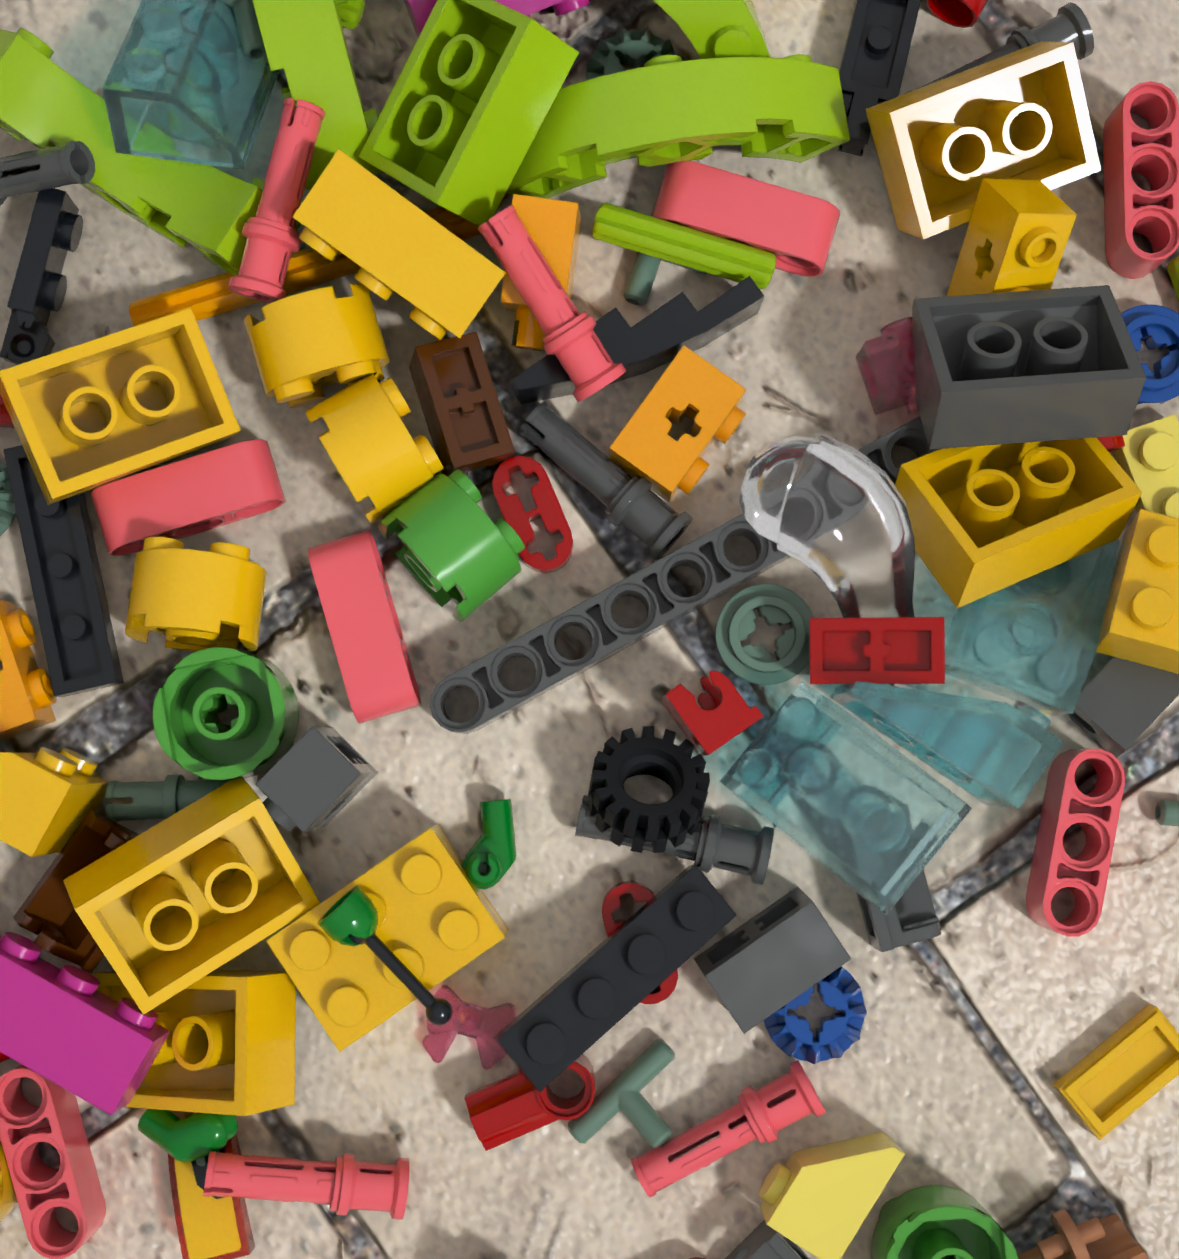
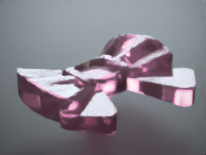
M441 985L435 992L434 997L446 999L451 1004L453 1010L452 1017L446 1024L439 1026L430 1023L427 1019V1030L430 1034L426 1035L422 1041L424 1048L435 1063H440L457 1034L475 1038L481 1065L486 1070L490 1069L506 1055L505 1051L493 1037L516 1018L515 1006L511 1003H505L492 1008L482 1007L462 1001L448 985Z

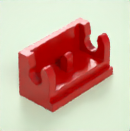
M944 617L810 618V684H945Z
M714 670L708 673V677L704 676L700 679L703 690L709 693L698 695L697 702L700 707L696 703L695 696L682 684H679L660 698V701L686 738L694 744V749L698 755L702 754V756L710 755L764 717L756 705L749 707L732 682L724 674Z

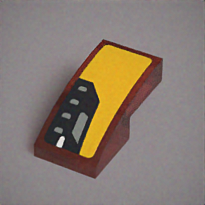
M237 1132L233 1138L227 1141L225 1147L217 1152L242 1155ZM168 1154L171 1192L183 1259H234L250 1255L255 1248V1242L245 1198L203 1196L209 1155L189 1163H184Z

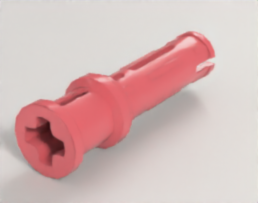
M293 98L284 99L280 125L272 149L260 204H258L256 216L249 217L248 222L244 223L241 235L247 241L238 276L230 277L228 289L232 292L269 304L286 298L288 295L282 288L291 253L299 251L301 239L298 238L300 233L295 229L297 220L293 218V215L299 208L303 198L317 137L325 116V111L322 108L301 99L297 100V107L295 106L296 101Z
M511 205L488 219L489 222L481 224L477 229L492 248L519 294L537 319L538 324L546 335L542 339L545 344L542 346L547 355L555 354L576 387L572 393L577 402H580L619 378L626 372V369L622 363H614L593 330L597 324L592 315L588 316L586 311L581 314L578 312L516 213L517 210L514 205Z
M797 1060L790 1064V1072L757 1090L752 1086L741 1090L742 1094L737 1096L739 1103L687 1129L660 1147L654 1148L639 1157L631 1158L636 1176L648 1197L651 1198L656 1195V1192L709 1166L714 1161L757 1138L761 1144L766 1141L770 1144L778 1139V1131L811 1113L816 1117L826 1114L827 1112L800 1061Z
M209 1151L203 1196H230L258 1200L308 1202L329 1205L330 1211H334L336 1215L346 1216L350 1209L389 1212L391 1219L402 1220L408 1195L409 1158H398L395 1164L356 1161L354 1154L349 1153L336 1156L335 1162L257 1155H233L232 1153Z

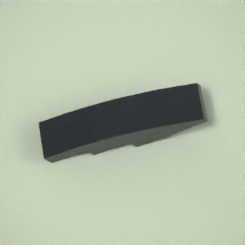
M749 276L698 312L684 292H681L632 327L629 326L615 307L598 319L593 329L614 363H622L626 369L623 375L610 384L645 374L673 361L683 346L692 351L706 346L757 315L765 296ZM555 354L546 355L511 380L514 394L521 404L573 395L572 393L576 388Z

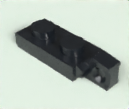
M856 0L839 69L850 141L839 145L838 151L862 156L871 132L865 109L899 96L921 0Z
M55 188L38 191L7 305L12 312L0 353L1 358L16 365L51 354L55 345L48 332L47 323L50 312H58L64 302L67 278L61 274L67 251H76L83 230V218L81 215H78L79 209L66 191Z

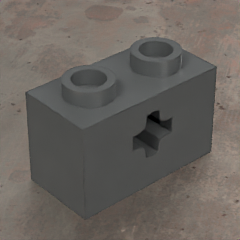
M312 726L255 785L267 796L262 803L269 815L279 825L288 831L297 826L302 832L326 827L379 772L334 728Z

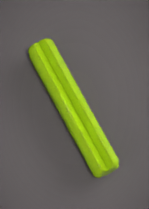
M602 203L593 223L592 233L596 240L739 283L750 276L759 289H765L770 284L776 266V256L772 252L610 203Z

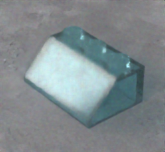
M216 0L141 1L102 88L116 153L244 170L280 69L271 71L267 54L257 59L244 55L233 7Z

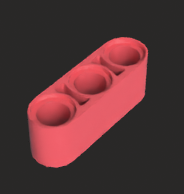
M1152 81L1139 83L1131 88L1109 115L1103 129L1105 254L1107 263L1112 270L1121 277L1129 279L1145 277L1169 258L1179 246V104L1171 89L1162 83ZM1130 113L1143 116L1149 123L1150 130L1136 125ZM1131 173H1139L1146 177L1151 184L1152 191H1146L1138 187L1133 181ZM1133 232L1143 234L1149 239L1152 244L1153 253L1144 252L1137 247L1133 240Z
M683 161L667 164L651 216L772 252L776 256L775 269L800 276L815 277L823 274L839 221L840 210L828 201L698 162Z
M264 439L248 440L107 483L91 492L109 555L112 556L143 551L144 539L147 537H167L179 540L266 513L286 503L268 441Z
M367 530L309 547L308 556L347 696L357 722L360 724L421 706L416 678L372 532Z
M1070 749L1060 753L1053 760L1048 772L1027 886L1026 908L1030 918L1043 928L1069 937H1079L1090 932L1099 921L1125 786V772L1121 762L1112 753L1103 749ZM1085 760L1094 766L1097 773L1096 785L1086 795L1077 788L1075 783V771L1082 761ZM1077 823L1085 833L1086 844L1078 856L1071 858L1063 847V836L1071 825ZM1067 887L1073 894L1074 908L1066 919L1057 921L1051 911V901L1060 889Z
M20 1065L0 1077V1140L27 1238L32 1248L43 1257L63 1259L74 1254L102 1226L106 1215L105 1199L76 1096L24 1065ZM24 1077L33 1079L39 1084L42 1090L40 1106L32 1105L24 1098L21 1088ZM40 1142L49 1143L57 1149L60 1155L59 1169L48 1167L42 1162L39 1156ZM57 1207L68 1208L75 1214L78 1220V1232L65 1230L59 1224L56 1215Z

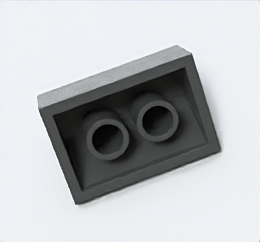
M1109 285L914 299L912 319L916 404L929 450L1127 435L1146 380V375Z

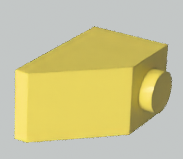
M883 1132L794 1151L785 1166L779 1162L773 1166L760 1188L759 1198L763 1199L760 1209L766 1225L818 1259H841L905 1153L894 1139Z

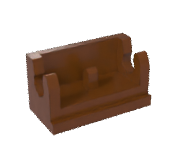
M477 332L464 334L461 338L456 336L416 346L409 370L435 452L444 467L442 474L448 477L458 469L467 476L469 471L486 466L488 471L498 468L507 456L514 454L515 450Z
M90 810L13 918L18 926L37 934L38 936L33 943L40 946L43 950L79 965L81 969L92 973L104 957V954L75 911L63 880L140 834Z

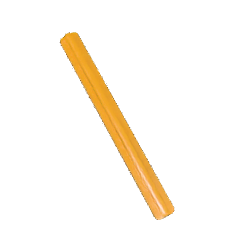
M443 207L425 211L427 215L461 240L480 234L477 229L478 225ZM308 247L291 253L282 289L286 293H291L356 273L361 267L342 253L336 261H330L312 247ZM227 272L132 301L129 305V313L133 326L188 308L192 309L196 321H200L260 301L244 297L229 290L230 277L235 275Z

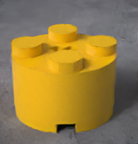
M350 284L353 296L337 299L333 286L302 292L261 307L265 319L262 322L250 314L244 318L246 331L267 397H276L277 403L287 402L289 408H295L323 400L325 398L323 387L337 383L349 386L370 374H374L379 383L385 380L382 367L386 366L390 360L370 293L366 286L363 284Z
M370 374L304 411L310 423L322 417L327 424L329 430L320 434L319 439L357 503L368 496L372 500L374 505L364 510L365 516L370 523L390 513L417 490L433 480L434 474L444 469L426 436L419 434L412 438L402 422L401 417L411 411L391 377L379 383L374 374Z
M155 536L145 538L143 551L138 552L135 556L125 634L132 639L144 643L148 642L149 631L163 634L166 638L165 648L197 652L215 647L237 650L238 642H242L249 652L256 651L258 648L267 572L259 564L249 561L250 549L238 544L217 542L210 544V551L184 549L185 544L172 538Z

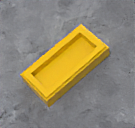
M1149 1003L1052 1085L1093 1136L1101 1140L1179 1075V1033L1159 1008Z

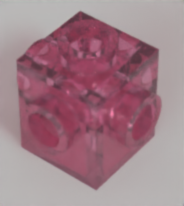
M907 317L881 328V336L865 341L855 356L875 415L902 406H906L908 414L919 412L916 404L912 317Z

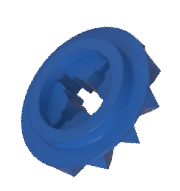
M1140 305L1121 313L1136 352L1141 349V341H1145L1149 350H1170V352L1153 364L1154 372H1150L1146 363H1141L1146 380L1137 404H1163L1179 396V313L1159 305Z
M839 967L817 983V991L820 993L822 1003L833 1007L835 1010H841V1012L822 1017L820 1028H816V1037H813V1031L810 1029L809 1022L805 1017L798 1016L795 1012H787L788 1009H798V1006L808 1005L810 994H814V986L764 1020L766 1030L773 1042L789 1057L816 1064L832 1058H841L843 1053L854 1042L860 1040V1033L867 1011L860 985L843 967Z

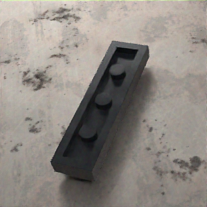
M23 446L3 449L54 696L66 697L123 684L121 665L84 492L47 505Z
M689 865L493 1038L534 1089L541 1092L736 917V913L698 866Z

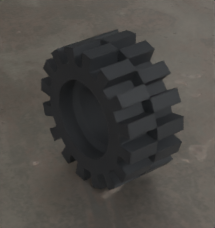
M643 726L640 738H636L633 728L623 730L620 743L612 736L604 743L603 752L598 751L594 759L588 796H590L588 803L590 815L597 814L595 825L601 833L612 827L610 841L619 847L624 838L627 837L633 839L631 851L642 853L644 842H652L653 853L665 852L668 839L676 848L684 843L686 833L692 836L698 827L708 795L707 791L710 784L709 772L704 773L706 761L702 754L692 757L694 744L688 739H685L679 746L674 744L676 736L674 731L665 729L663 739L654 737V726ZM650 775L666 782L671 787L673 796L665 803L645 804L630 797L625 792L623 784L629 777Z

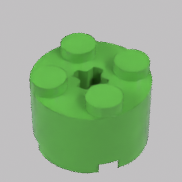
M456 469L448 477L437 473L433 480L417 490L380 520L378 528L385 540L393 533L397 534L404 545L395 553L398 559L441 607L450 600L456 603L457 606L452 617L462 622L521 572L518 554L525 549V545L519 535L505 520L499 518L495 523L492 522L477 504L482 500L479 490L462 471Z
M207 648L186 656L173 668L174 670L165 681L163 687L159 688L155 697L153 725L161 748L181 767L204 779L228 780L240 777L249 778L267 771L292 748L298 729V701L295 691L285 674L275 664L266 659L233 648ZM227 702L231 705H237L239 710V716L231 720V727L230 725L219 724L217 720V713L227 710Z
M942 1185L917 1187L887 1201L880 1210L871 1242V1259H942L947 1255H953V1257L946 1259H1018L1014 1245L1006 1233L974 1197L958 1189Z

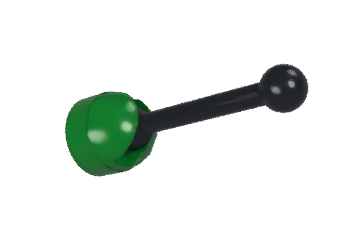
M358 885L344 894L320 918L317 924L331 939L341 945L354 947L365 943L426 1007V1017L430 1023L439 1026L446 1024L451 1019L453 1013L451 1004L446 999L435 998L375 935L378 925V911L372 900Z

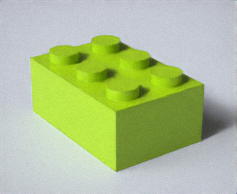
M437 0L359 158L432 202L478 226L489 222L488 219L495 215L579 52L532 18L494 0Z

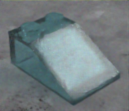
M1120 540L1112 541L957 608L945 638V674L1050 716L1073 714L1096 653Z
M802 681L720 780L729 791L757 816L885 915L888 914L972 809L960 797L862 722Z
M861 681L838 686L830 696L831 699L983 804L989 806L1019 809L1064 742L1047 730L1051 724L1049 718L1022 701H1016L1014 706H1011L1006 702Z

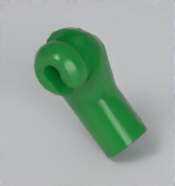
M511 799L480 802L482 834L462 862V867L466 871L467 877L475 884L477 889H488L497 884L516 859Z
M147 1109L139 1120L138 1130L174 1159L189 1163L208 1156L209 1151L217 1152L225 1147L227 1141L235 1136L238 1130V1121L235 1115L195 1113L180 1119L169 1110Z

